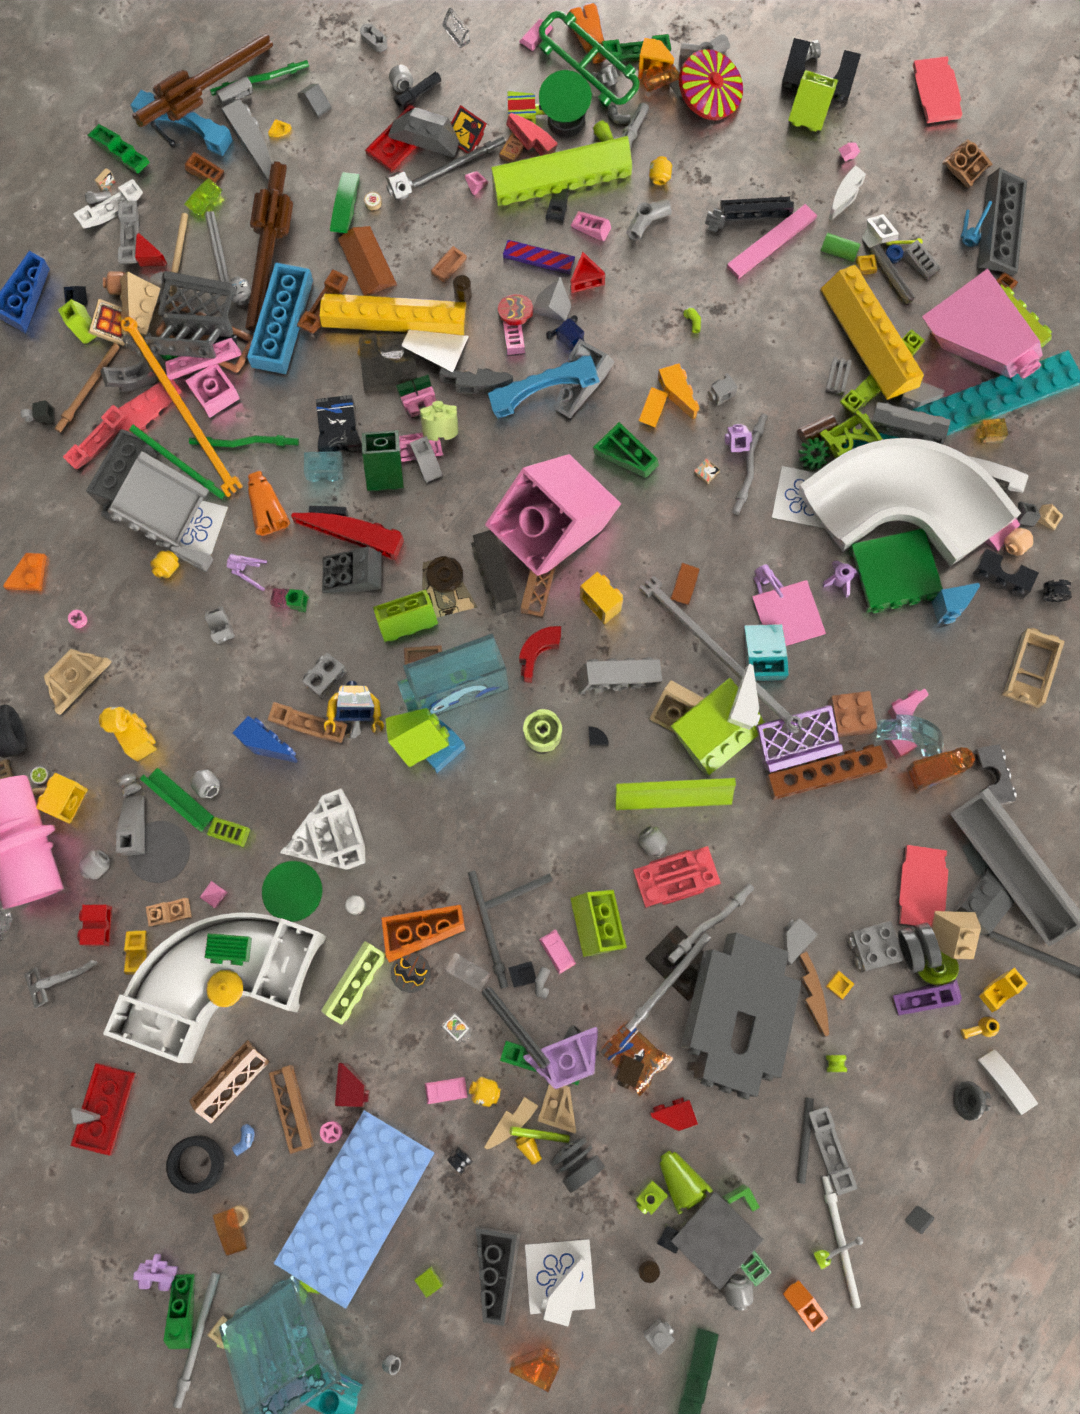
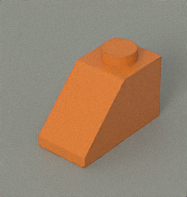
M799 1280L790 1285L783 1293L784 1297L811 1332L815 1331L828 1319L816 1300Z

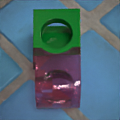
M275 588L272 590L270 605L276 608L294 609L306 613L309 596L304 590Z

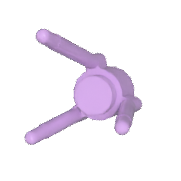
M231 554L227 560V568L232 569L231 573L238 575L261 591L265 590L264 587L242 574L240 570L243 571L246 565L260 567L259 563H267V560Z
M766 564L758 567L754 571L756 577L753 578L757 585L758 594L763 593L760 582L763 584L770 582L779 597L783 598L779 588L784 586L774 575L773 571L770 570L769 566Z

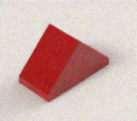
M138 233L136 235L135 258L140 267L167 265L163 254Z

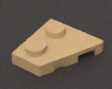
M549 1084L538 1121L575 1134L576 1126L570 1087L563 1086L554 1089Z

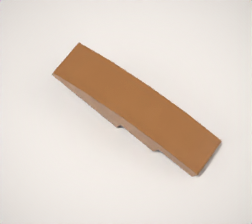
M806 951L797 957L806 975L799 979L809 997L802 1001L821 1036L826 1037L829 1035V1025L824 994L817 972Z

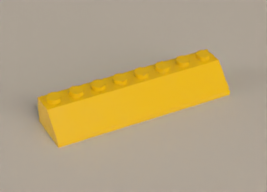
M852 265L839 270L821 287L820 291L885 398L888 400L920 387L924 376L922 370L857 266Z
M326 293L321 299L320 321L322 327L393 332L418 330L464 335L466 302Z

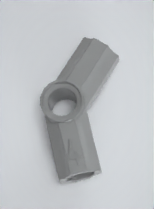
M721 34L710 42H702L700 45L681 43L679 59L687 60L693 53L704 49L723 53L730 48L728 37L725 34Z
M664 199L651 204L646 202L639 204L637 212L626 231L630 239L640 240L651 221L671 215L672 211L669 200Z

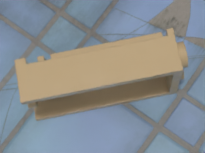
M1027 628L1021 634L1017 652L1002 695L1037 708L1044 705L1065 641L1060 640L1055 635L1043 634L1038 629ZM1027 643L1051 651L1044 677L1019 668ZM1017 673H1023L1042 680L1040 689L1015 680Z

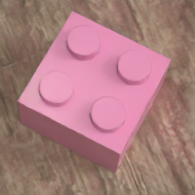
M217 363L208 366L185 381L209 418L240 399L236 389Z

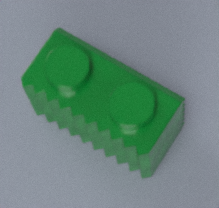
M208 933L204 957L210 959L212 964H223V961H231L230 965L243 966V962H249L252 938L249 936Z

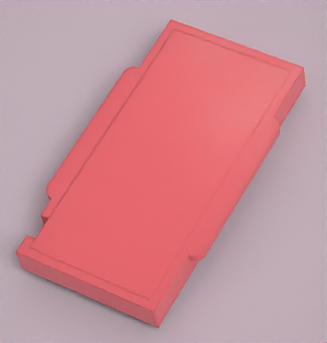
M948 56L915 60L913 69L926 122L932 123L961 119V96L954 70L948 65Z
M912 845L905 846L899 896V924L916 927L918 924L928 923L932 926L934 912L945 911L948 869L945 862L947 850Z
M708 846L694 851L686 850L651 861L649 865L633 869L645 908L660 903L667 905L704 892V889L721 884Z

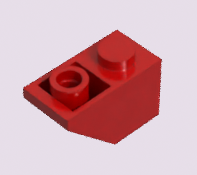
M684 1097L673 1100V1105L667 1107L664 1104L653 1107V1112L649 1113L653 1119L677 1131L698 1125L691 1102L688 1099L684 1100Z

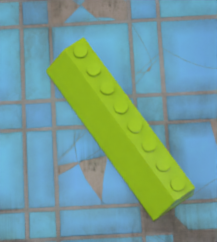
M628 136L491 167L493 191L497 205H509L513 202L526 201L527 199L543 197L552 193L557 194L562 189L569 188V190H574L578 187L591 186L595 183L608 182L613 179L630 176L632 174V159Z

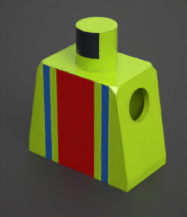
M507 91L508 116L513 113L536 124V115H546L540 104H535V94Z

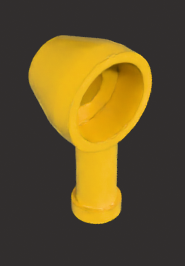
M986 1016L979 1020L978 1026L961 1029V1035L964 1040L978 1034H982L985 1037H993L999 1032L1000 1026L995 1018ZM990 1023H993L994 1025L993 1030L989 1028Z

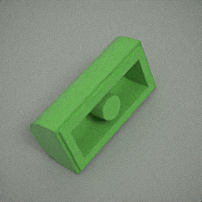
M827 232L821 251L854 262L861 244Z

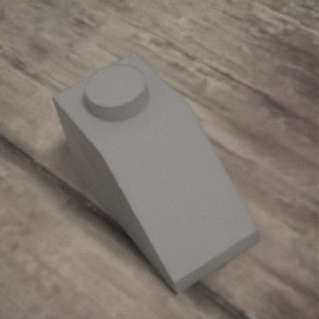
M921 382L920 387L903 393L899 405L912 410L941 399L945 390Z
M800 918L796 921L792 919L784 927L787 930L783 934L784 950L789 952L787 965H791L818 935Z

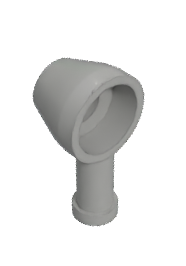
M165 271L158 272L150 277L151 284L161 288L157 300L158 305L161 303L166 279L163 278Z

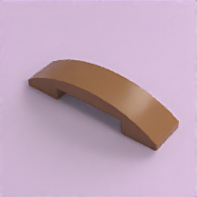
M273 702L268 721L282 727L342 743L348 724L333 720L336 725L335 731L333 732L332 725H327L325 732L324 723L327 719L292 709V707Z

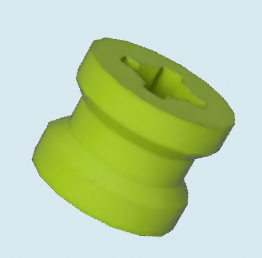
M825 1055L828 1061L826 1072H847V1067L845 1066L846 1055Z

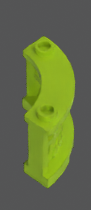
M857 410L855 412L856 415L830 431L825 429L820 433L822 440L825 441V446L829 447V451L835 458L852 450L853 440H861L868 443L883 440L871 424L870 418L866 413L862 414ZM860 424L862 428L856 429L855 426ZM846 440H848L849 447L846 449L842 448L841 446L843 444L847 445Z

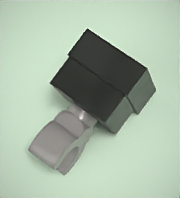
M46 400L32 403V410H21V418L25 417L26 422L35 419L39 423H55V408Z

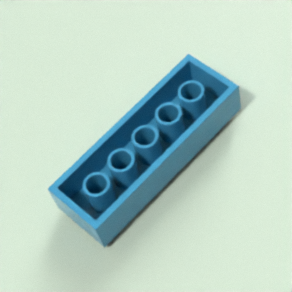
M275 263L247 356L252 368L281 374L287 373L300 329L297 327V323L304 314L313 284L310 269Z

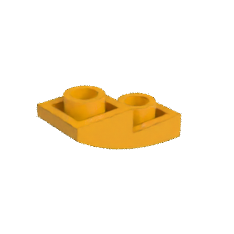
M651 387L639 422L655 428L668 393Z

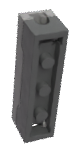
M877 402L871 424L878 433L899 438L933 441L943 445L951 420L945 419L942 416H933L925 412H916L905 407L900 408L888 403Z

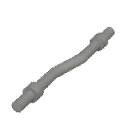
M761 414L757 425L754 426L750 451H746L747 475L741 490L736 495L735 499L737 501L732 511L737 515L748 498L747 493L754 477V451L759 438L762 437L765 430L764 425L768 417L766 414Z
M747 884L740 893L737 892L731 898L732 901L718 915L700 924L686 940L683 939L677 945L678 948L668 957L670 962L674 963L683 953L686 954L692 948L691 945L706 930L722 922L737 906L740 907L745 902V898L754 890V887L751 884Z

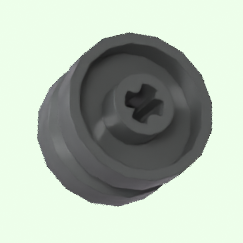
M928 923L916 925L914 931L909 927L898 931L900 948L911 973L923 971L925 964L929 968L941 966L942 957L938 941Z

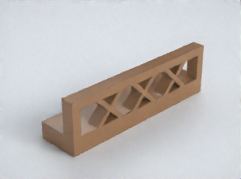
M556 566L550 570V575L542 578L541 575L537 576L530 570L521 604V614L543 618ZM542 583L546 591L538 596L535 592V587ZM538 600L541 605L540 612L531 611V604Z
M247 1040L189 1100L192 1108L196 1113L212 1123L270 1061ZM256 1056L262 1060L257 1066L250 1067V1062ZM245 1073V1079L242 1082L235 1083V1078L239 1074ZM231 1089L228 1097L220 1098V1094L224 1090ZM216 1104V1109L211 1115L205 1112L209 1105Z
M293 1065L270 1072L269 1077L289 1153L292 1154L315 1146ZM283 1073L286 1083L284 1088L277 1084L275 1075ZM285 1092L289 1094L291 1102L289 1108L283 1105L281 1101ZM290 1112L295 1117V1128L287 1124L286 1119ZM295 1132L299 1134L302 1146L294 1148L292 1143Z

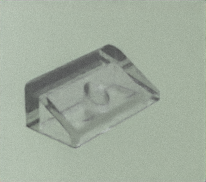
M450 7L442 26L457 46L462 48L470 43V31Z

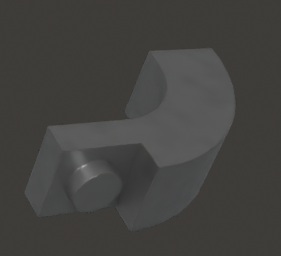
M145 357L138 364L131 367H103L100 371L105 387H119L120 392L138 390L159 380ZM155 357L166 374L162 357Z

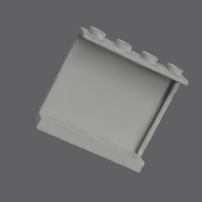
M141 451L107 512L111 514L110 517L119 522L122 520L128 523L127 526L132 530L144 532L147 538L153 541L157 539L162 542L161 545L171 550L172 546H180L179 543L209 490Z

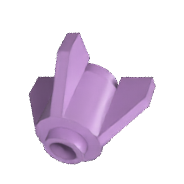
M837 560L833 561L832 565L835 571L822 585L826 587L834 583L837 587H842L845 598L849 597L850 582L853 578L859 576L858 571L849 564H843Z

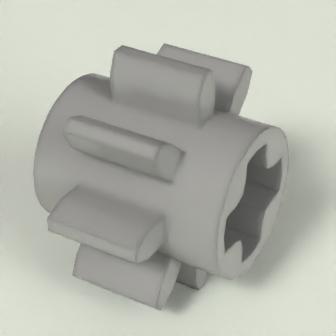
M613 64L601 68L602 73L598 75L600 82L605 83L606 87L617 83L618 76H621L619 70L614 68Z

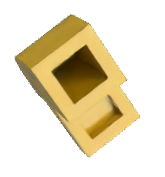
M1014 967L987 985L979 997L993 1013L1008 999L1019 994L1028 983Z

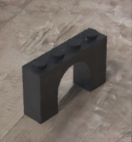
M793 39L782 79L784 88L788 90L799 88L801 78L805 72V62L810 41ZM844 50L839 70L833 77V79L838 80L833 94L835 101H848L860 60V53Z

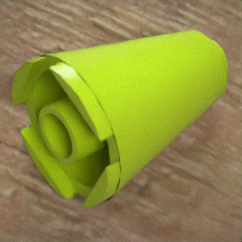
M668 1151L660 1157L662 1161L659 1165L678 1214L683 1213L681 1208L686 1207L688 1210L707 1197L705 1192H713L712 1188L677 1152L672 1153Z

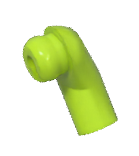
M692 307L685 309L683 315L686 319L690 318L692 320V332L700 333L701 316Z

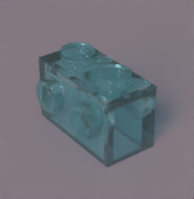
M341 451L304 452V475L307 480L311 482H318L320 480L334 482L343 479L344 459Z

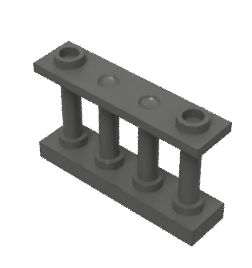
M165 313L162 317L166 326L164 332L160 337H147L146 341L153 354L215 359L216 354L212 345L219 336L231 337L234 332L228 317ZM172 333H178L175 338H169ZM187 334H194L191 340L184 338ZM203 335H210L206 341L200 340Z

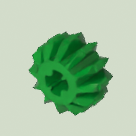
M814 438L813 441L807 439V444H801L804 450H798V453L803 454V456L798 459L799 461L805 460L803 463L804 467L809 464V469L812 470L814 467L819 469L821 468V463H827L824 457L828 458L830 454H825V451L829 450V447L823 448L825 441L819 443V439ZM811 451L817 452V456L813 457Z

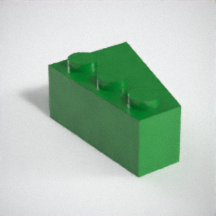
M620 422L593 446L595 455L644 478H647L659 466L658 458Z

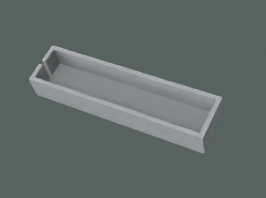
M986 788L950 813L1048 947L1060 941L1066 935L1068 936L1080 929V910L989 788Z

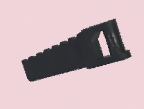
M569 188L562 189L560 193H554L546 213L547 220L550 218L564 221L567 212L566 203ZM552 210H557L561 213L552 212Z

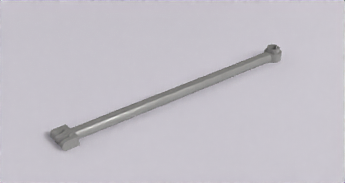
M655 576L650 578L654 584L648 580L645 582L649 589L643 585L639 587L648 598L651 595L657 598L742 680L745 670L660 589L662 583ZM756 682L757 696L786 723V728L790 733H798L802 728L801 719L787 712ZM792 721H797V722H798V726H797V725H795V726L792 725L791 722H792Z

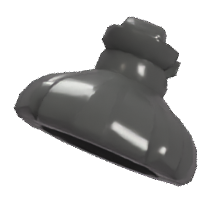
M971 1081L961 1082L957 1086L954 1094V1104L959 1116L964 1120H977L984 1114V1111H989L991 1106L986 1105V1099H991L989 1092L983 1091L981 1087Z

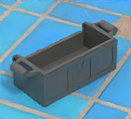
M123 429L119 432L86 490L98 504L103 505L101 516L113 521L116 520L110 517L111 514L107 512V508L111 506L138 454L142 451L153 458H156L157 455L161 456L159 452L135 434ZM152 438V439H154L156 442H158V443L160 444V441H159V440H157V439H155V438Z

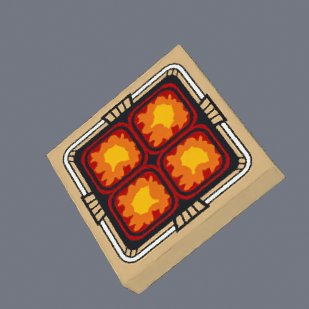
M98 299L88 333L124 346L127 336L122 334V308Z

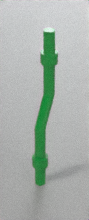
M307 60L298 63L292 62L287 64L286 67L268 73L248 76V79L251 83H256L289 73L292 75L297 73L298 70L309 67V63ZM227 81L222 83L221 86L209 89L211 96L217 95L216 91L236 81L230 83Z
M254 435L235 440L206 437L211 446L234 448L252 443L276 444V446L299 445V438H288L284 435H277L276 437ZM189 437L190 445H200L196 438Z

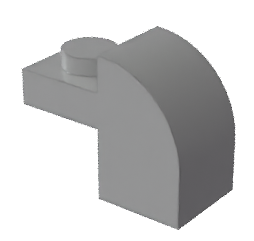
M223 606L205 612L204 617L211 630V637L214 642L216 641L219 644L235 637Z

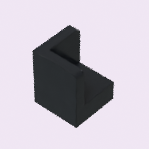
M532 961L508 968L514 988L535 983L536 975Z

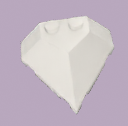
M338 789L323 795L314 810L308 814L296 830L288 845L280 852L346 870L364 864L365 844L354 810L343 790Z

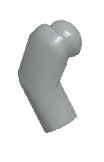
M541 967L535 979V994L538 998L541 997L543 999H546L549 993V989L544 988V984L550 970L545 967Z

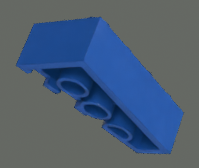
M31 251L26 254L0 291V319L25 334L50 270L45 259Z

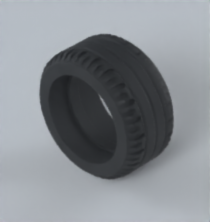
M7 704L0 706V757L6 758L23 752L27 746V738L22 721L15 709Z
M192 1136L182 1139L171 1149L166 1161V1173L171 1184L181 1192L196 1194L210 1189L218 1182L224 1169L222 1150L214 1140L206 1136ZM192 1146L202 1147L207 1151L211 1159L210 1172L206 1179L199 1183H192L185 1179L180 1170L181 1156L187 1148Z

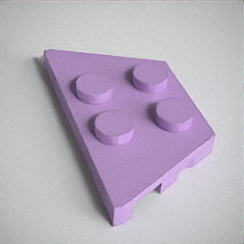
M591 1028L542 1048L541 1051L550 1061L549 1066L545 1069H541L530 1054L523 1057L554 1089L561 1088L594 1074L598 1028Z

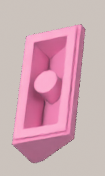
M1015 519L985 541V543L998 552L1004 545V539L1014 529L1018 528L1020 523Z

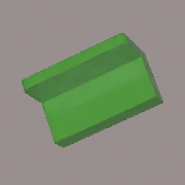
M744 1184L722 1196L728 1204L742 1198L746 1207L752 1212L760 1208L750 1188Z

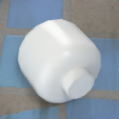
M352 895L346 900L345 908L351 915L356 916L365 911L366 903L362 897Z

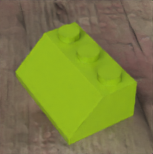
M426 589L373 607L384 642L394 641L401 636L412 635L416 631L430 629L438 624Z
M614 890L586 892L570 898L583 957L627 948Z

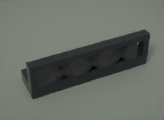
M790 196L721 200L720 206L721 210H723L722 215L726 216L725 221L788 218L793 214L794 201L790 200Z

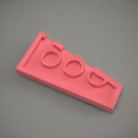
M174 379L170 380L178 394H180L182 391ZM161 382L118 408L127 417L121 429L129 431L130 427L134 424L144 431L146 425L152 419L154 420L159 415L158 413L172 402Z

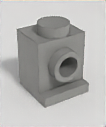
M727 373L723 380L715 381L711 386V390L707 393L711 401H715L718 406L734 397L738 386Z

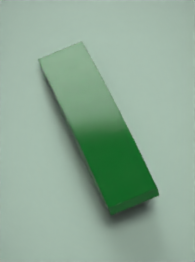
M98 124L87 135L109 155L137 174L150 163L147 157L138 153L132 145L123 141L120 135L101 124Z
M342 172L335 197L330 232L348 233L354 215V204L360 181L359 174Z

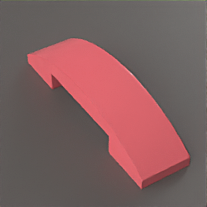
M112 405L101 417L103 421L79 446L75 444L63 456L76 470L102 452L123 426L127 417L115 405Z

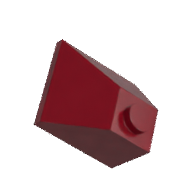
M338 1063L335 1106L364 1107L365 1103L369 1102L370 1090H367L366 1083L349 1063Z

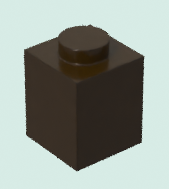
M623 1054L613 1077L618 1080L617 1085L629 1089V1086L635 1088L645 1064Z

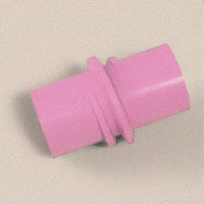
M26 775L0 780V902L3 909L23 905L64 889L51 850L53 844L48 841L47 837L56 828L55 825H43L39 810L36 808L37 803L28 776Z

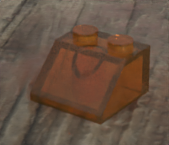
M539 1348L512 1358L509 1372L549 1393L560 1367V1358L557 1357L558 1353L550 1348L545 1350Z

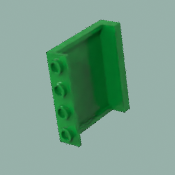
M923 529L851 544L848 550L849 556L854 557L868 604L866 612L873 611V613H879L885 608L897 609L902 607L903 604L915 605L920 603L921 600L926 599L927 601H933L939 592L943 590L930 545Z

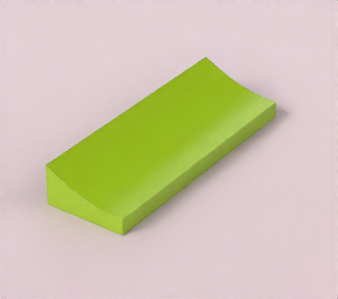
M735 778L616 784L615 806L616 810L732 805L736 781Z

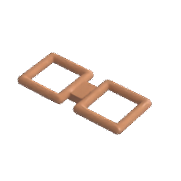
M175 301L177 307L182 304L179 301ZM173 305L170 308L169 312L175 309ZM188 306L181 309L185 313L191 312ZM199 311L198 313H196V315H201V316H206V315H207V314L202 313V312H200V311ZM162 321L156 331V336L158 337L166 329L164 321ZM231 326L233 334L248 341V344L235 364L224 361L218 363V365L238 373L247 360L253 336ZM203 335L200 340L206 341L210 335Z

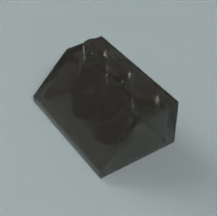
M676 925L645 959L666 979L689 953V951L686 954L683 953L674 963L668 959L678 948L677 945L683 939L686 940L688 936ZM703 950L700 951L672 984L687 1001L694 994Z

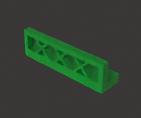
M156 768L149 777H146L144 774L140 777L142 782L199 831L202 832L213 820L214 816L159 768Z

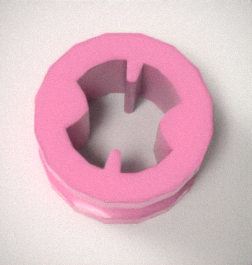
M74 610L68 615V621L74 628H82L87 623V617L82 611ZM78 615H80L82 620H78L76 623L74 621V618H77Z

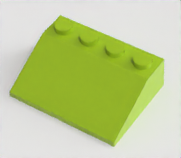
M731 678L726 680L671 725V728L698 769L708 775H711L758 736L757 726H753L748 730L727 722L738 691V686ZM761 715L757 725L765 723Z

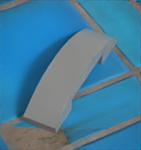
M119 203L118 218L121 226L118 263H137L135 258L136 235L140 233L137 203Z
M828 1106L809 1112L808 1116L820 1154L837 1195L839 1196L858 1189L834 1128L835 1124Z

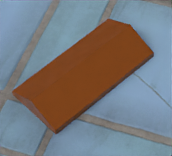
M370 226L353 227L348 233L338 238L363 296H370L397 285Z

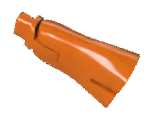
M594 3L583 6V12L581 7L570 9L569 12L577 19L575 22L602 45L604 37L597 5ZM574 31L584 51L588 54L593 47ZM598 52L593 57L592 62L597 64L605 61L606 58Z
M261 471L249 474L248 494L256 534L264 536L287 528L290 520L271 484Z

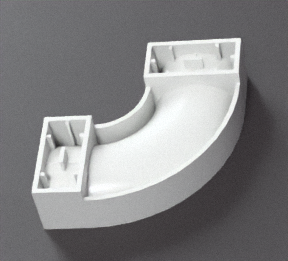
M885 439L859 446L831 461L800 484L799 487L800 497L842 552L850 548L851 544L858 542L872 532L875 527L885 522L900 520L911 522L922 528L928 534V539L950 567L1012 523L1021 514L999 484L977 462L949 446L922 439Z
M257 913L222 914L190 924L163 941L140 965L124 995H119L103 1034L178 1063H192L208 1022L219 1008V1006H216L209 1000L206 991L207 983L213 974L220 970L234 971L243 982L241 997H252L297 1013L300 1007V991L306 972L316 951L324 944L327 936L282 918ZM207 934L251 937L249 962H243V966L230 965L231 961H223V964L210 963V959L204 957Z

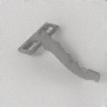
M91 960L78 969L41 979L38 967L25 973L34 1008L48 1001L44 988H49L56 983L71 979L88 971L97 964V961ZM32 972L35 973L37 979L34 984H32L30 978ZM38 991L41 992L42 1002L38 1003L36 998V992Z

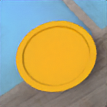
M220 970L209 979L206 988L207 996L216 1006L229 1007L240 999L243 993V982L234 971Z

